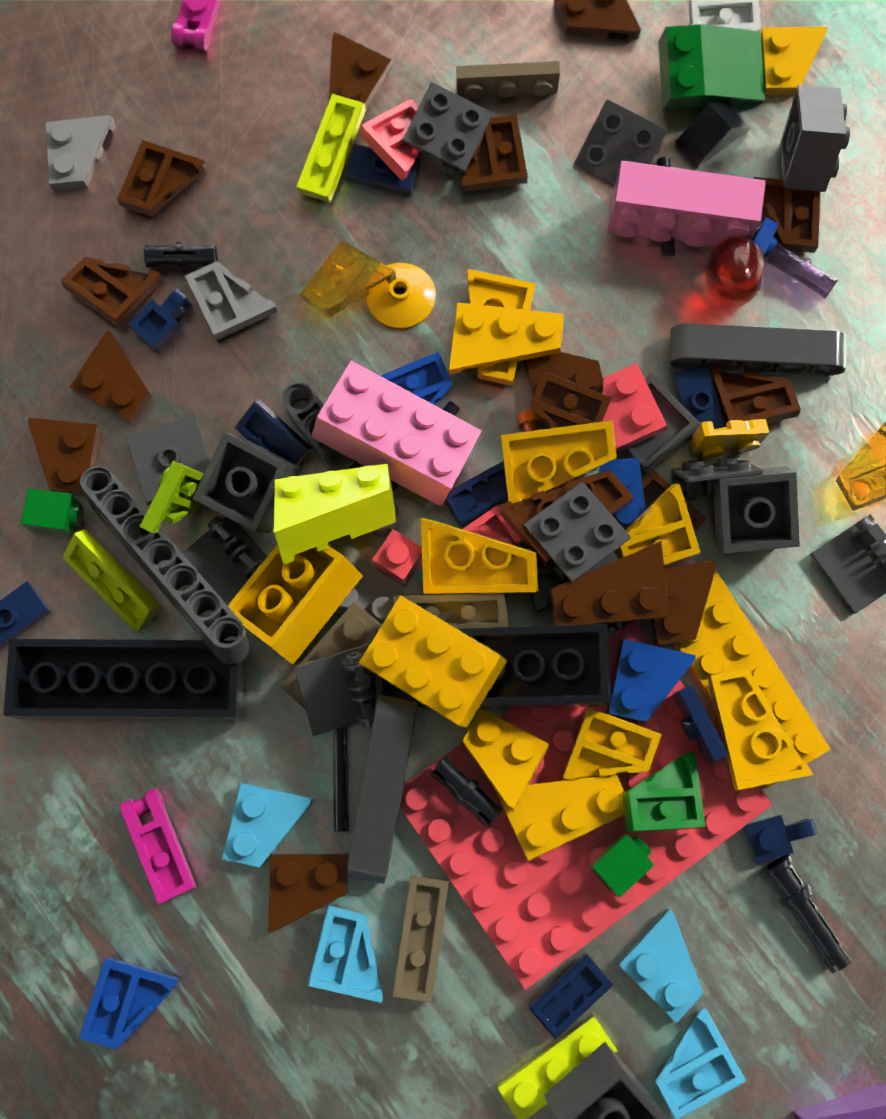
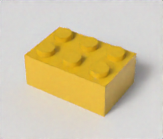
M277 544L228 604V607L240 619L246 630L292 665L363 577L345 556L330 546L319 552L314 547L294 555L295 561L283 565Z
M400 595L359 663L457 725L467 728L507 660Z

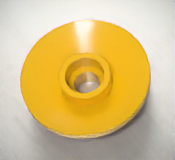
M393 263L379 269L372 276L366 289V302L371 315L380 324L392 329H409L421 324L432 312L435 304V288L431 278L421 268L409 263ZM404 287L407 290L402 295L394 292L395 288Z

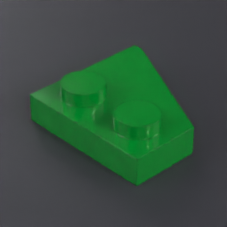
M695 752L681 755L622 793L627 833L706 827Z

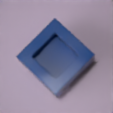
M765 218L749 241V244L756 248L759 255L756 257L745 249L740 261L753 267L761 257L768 258L777 242L773 235L779 224Z

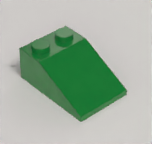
M704 24L665 27L658 41L663 110L706 107L709 103H729V105L762 103L765 101L761 31Z

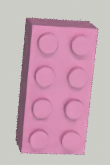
M621 161L612 195L608 231L616 232L617 235L622 237L648 236L658 242L670 241L672 236L676 241H683L693 247L712 245L723 249L733 242L749 243L761 222L766 180Z
M350 361L318 414L311 437L364 466L388 464L390 480L442 506L482 430L359 364Z

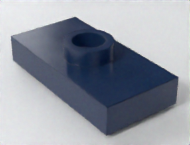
M353 144L345 171V179L412 195L420 167V159L416 158L406 179L402 181L371 147Z
M709 365L674 372L672 377L679 402L700 423L712 421L714 429L726 427Z
M261 400L254 401L234 427L247 440L297 466L312 449L305 440Z
M504 461L456 486L449 492L444 503L459 529L478 519L496 505L509 502Z
M28 581L0 600V649L9 643V639H15L51 613L38 592Z
M689 685L672 694L684 717L680 721L681 726L688 739L696 741L707 764L726 757L727 751L694 687Z
M585 953L538 996L528 1008L556 1040L601 998L613 984Z

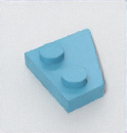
M240 783L222 859L259 868L262 867L269 859L270 854H273L275 848L285 839L293 829L292 827L312 805L313 798Z
M327 905L307 982L308 986L382 1003L383 994L378 979L374 950L371 945L367 916L364 913Z
M666 909L617 964L677 1023L703 995V991L675 914L670 909Z
M706 1008L697 1013L655 1079V1083L674 1119L684 1117L746 1082Z

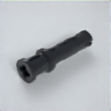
M790 855L779 857L767 864L760 871V874L764 879H769L779 894L780 899L778 901L781 906L785 907L786 910L790 909L797 918L810 941L824 959L830 972L836 973L837 969L841 971L850 965L852 958L848 955L811 898L812 889L808 883H803L791 865L793 860Z

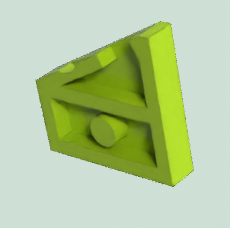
M172 461L170 467L160 477V487L140 527L155 534L159 532L161 522L166 521L172 525L180 521L184 516H190L198 512L202 503L192 498L204 473Z

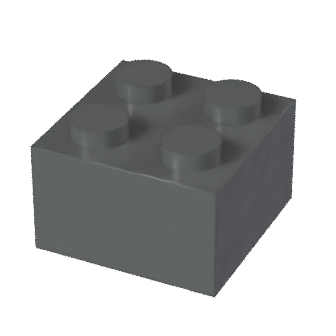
M809 85L797 86L780 141L783 187L785 189L826 192L830 178L837 176L840 150L847 148L850 138V127L845 126L847 104L842 103L841 88Z
M224 432L192 499L254 532L271 533L274 527L275 479L299 476L302 468L241 436Z
M787 466L761 468L763 469L762 474L712 480L716 545L724 554L800 547L797 475L795 471Z
M606 1042L600 1045L544 1094L556 1119H667L651 1093Z

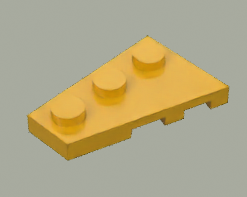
M467 269L470 304L530 310L536 283ZM514 359L494 363L492 367H476L478 379L512 386L518 361Z
M613 421L501 435L508 501L512 503L528 499L530 495L541 491L547 492L617 458Z
M748 668L707 677L723 745L727 751L726 757L734 790L814 775L807 763H804L793 746L794 742L788 732H784L772 712V706Z
M617 775L528 785L514 812L508 810L504 800L497 790L494 789L528 861L625 815L622 794L625 791Z

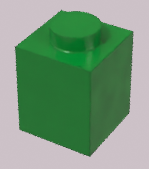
M28 488L20 524L35 533L73 537L76 529L82 525L84 509L81 506L82 503L72 494Z
M621 834L588 866L614 896L620 898L654 866V863L648 858L652 851L637 835L631 839L628 834Z

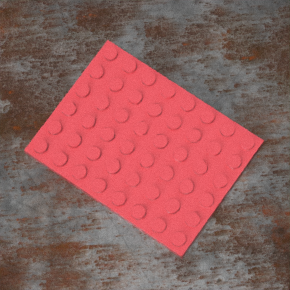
M632 621L609 638L611 692L622 640L626 639L654 646L636 621ZM680 680L647 722L642 723L617 717L660 733L662 736L649 771L619 773L616 775L624 791H626L681 755L695 752L706 827L627 833L625 815L528 861L494 790L495 787L486 779L482 769L469 755L463 743L404 784L400 803L401 810L525 990L773 805L759 786L734 790L727 757L707 764L696 741L688 739L680 722L684 717L672 696L675 692L685 688ZM609 706L589 708L607 714ZM587 707L510 708L499 716V718L549 744V748L529 785L567 780L563 778V774ZM715 728L716 732L718 733V735H719V737H720V739H721V741H722L721 734H720V733L718 732V730ZM446 756L470 780L475 778L479 782L478 787L503 809L487 828L462 804L458 806L453 801L455 797L430 775ZM621 834H628L631 839L637 835L652 851L648 858L654 863V866L619 898L614 896L588 865Z

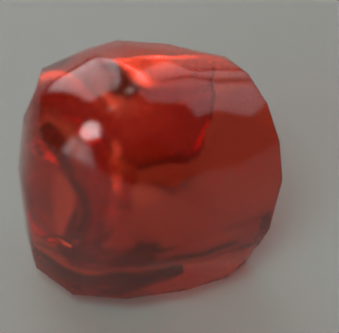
M729 238L718 244L711 251L706 263V291L709 297L724 307L742 306L755 298L762 290L765 272L763 251L754 242L745 238Z

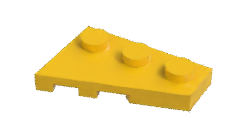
M457 302L449 375L461 373L464 369L479 366L480 368L492 367L494 363L514 359L522 361L560 353L564 314Z
M420 518L423 594L538 591L536 552L427 518Z

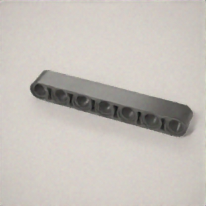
M94 466L87 469L80 478V485L92 510L216 657L227 664H237L243 661L249 653L250 646L245 628L240 619L161 528H159V532L153 534L140 527L146 511L108 468ZM146 536L143 539L137 540L139 537ZM163 560H169L167 563L163 565H157L159 562ZM185 585H192L186 590L179 591ZM214 611L207 617H200L203 612ZM228 637H238L230 644L222 643Z

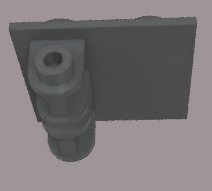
M431 82L402 141L440 159L442 163L441 169L447 174L452 175L454 171L459 169L465 172L493 112Z
M606 99L574 164L615 185L621 161L651 164L655 154L657 155L664 143L663 139L668 130Z
M740 456L719 457L718 463L704 465V460L682 462V468L671 469L672 473L681 478V481L675 482V484H680L683 496L686 499L702 497L703 489L706 496H711V480L763 473V469L750 464L749 460H740Z
M583 481L524 524V527L556 563L554 571L557 576L562 580L567 577L572 583L631 539V536Z
M871 514L811 553L854 614L886 594V534Z
M216 516L207 524L210 530L185 549L182 554L228 606L266 559L267 555L239 523L226 516L222 520L219 516Z
M368 644L294 666L313 736L356 722L363 723L365 728L373 726L376 710V675L373 671L359 663L368 649Z

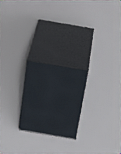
M709 103L676 140L675 145L697 169L747 133L750 127L729 103Z

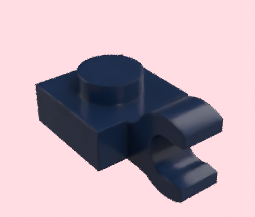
M175 289L161 306L152 299L128 325L157 352L181 327L175 318L186 314L192 307V304L179 289Z
M781 815L752 822L743 827L753 861L756 864L792 854L794 851L790 841L818 834L813 819L807 818L784 825Z

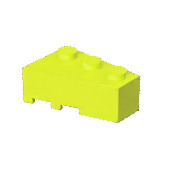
M388 464L369 465L360 468L275 479L274 534L283 565L295 561L294 555L314 547L319 552L329 548L328 542L348 534L353 539L396 522L394 495Z

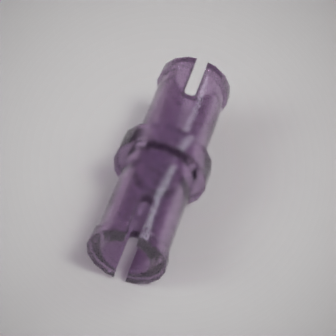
M779 242L765 261L767 264H771L792 277L791 282L797 285L800 282L821 295L824 299H826L838 281L837 278L830 276L811 264L812 259L808 257L805 259L801 258Z

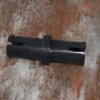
M179 241L175 245L144 246V262L147 268L177 266L178 270H186L187 266H207L216 261L218 262L216 243L186 245L184 241Z
M447 756L430 773L432 777L455 797L453 801L458 806L462 804L486 828L503 811L501 807L478 787L479 782L475 778L470 780Z

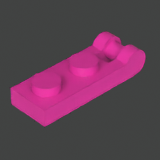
M182 0L176 24L173 25L171 31L172 44L184 46L187 43L194 45L195 49L207 50L221 0Z
M158 788L145 792V797L139 800L129 799L121 803L120 809L157 903L161 904L196 888L197 885ZM151 811L154 821L143 825L140 815Z

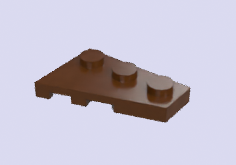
M610 469L569 482L567 486L546 493L541 491L530 495L528 499L515 503L510 501L498 505V512L529 549L537 553V558L540 562L547 566L553 560L524 527V524L582 481L611 515H616L632 503L634 496Z
M659 541L586 573L573 583L568 581L550 589L553 626L589 625L670 617L662 542Z

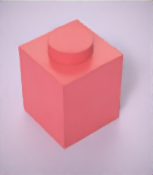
M392 529L373 557V565L382 574L405 588L422 563V547Z

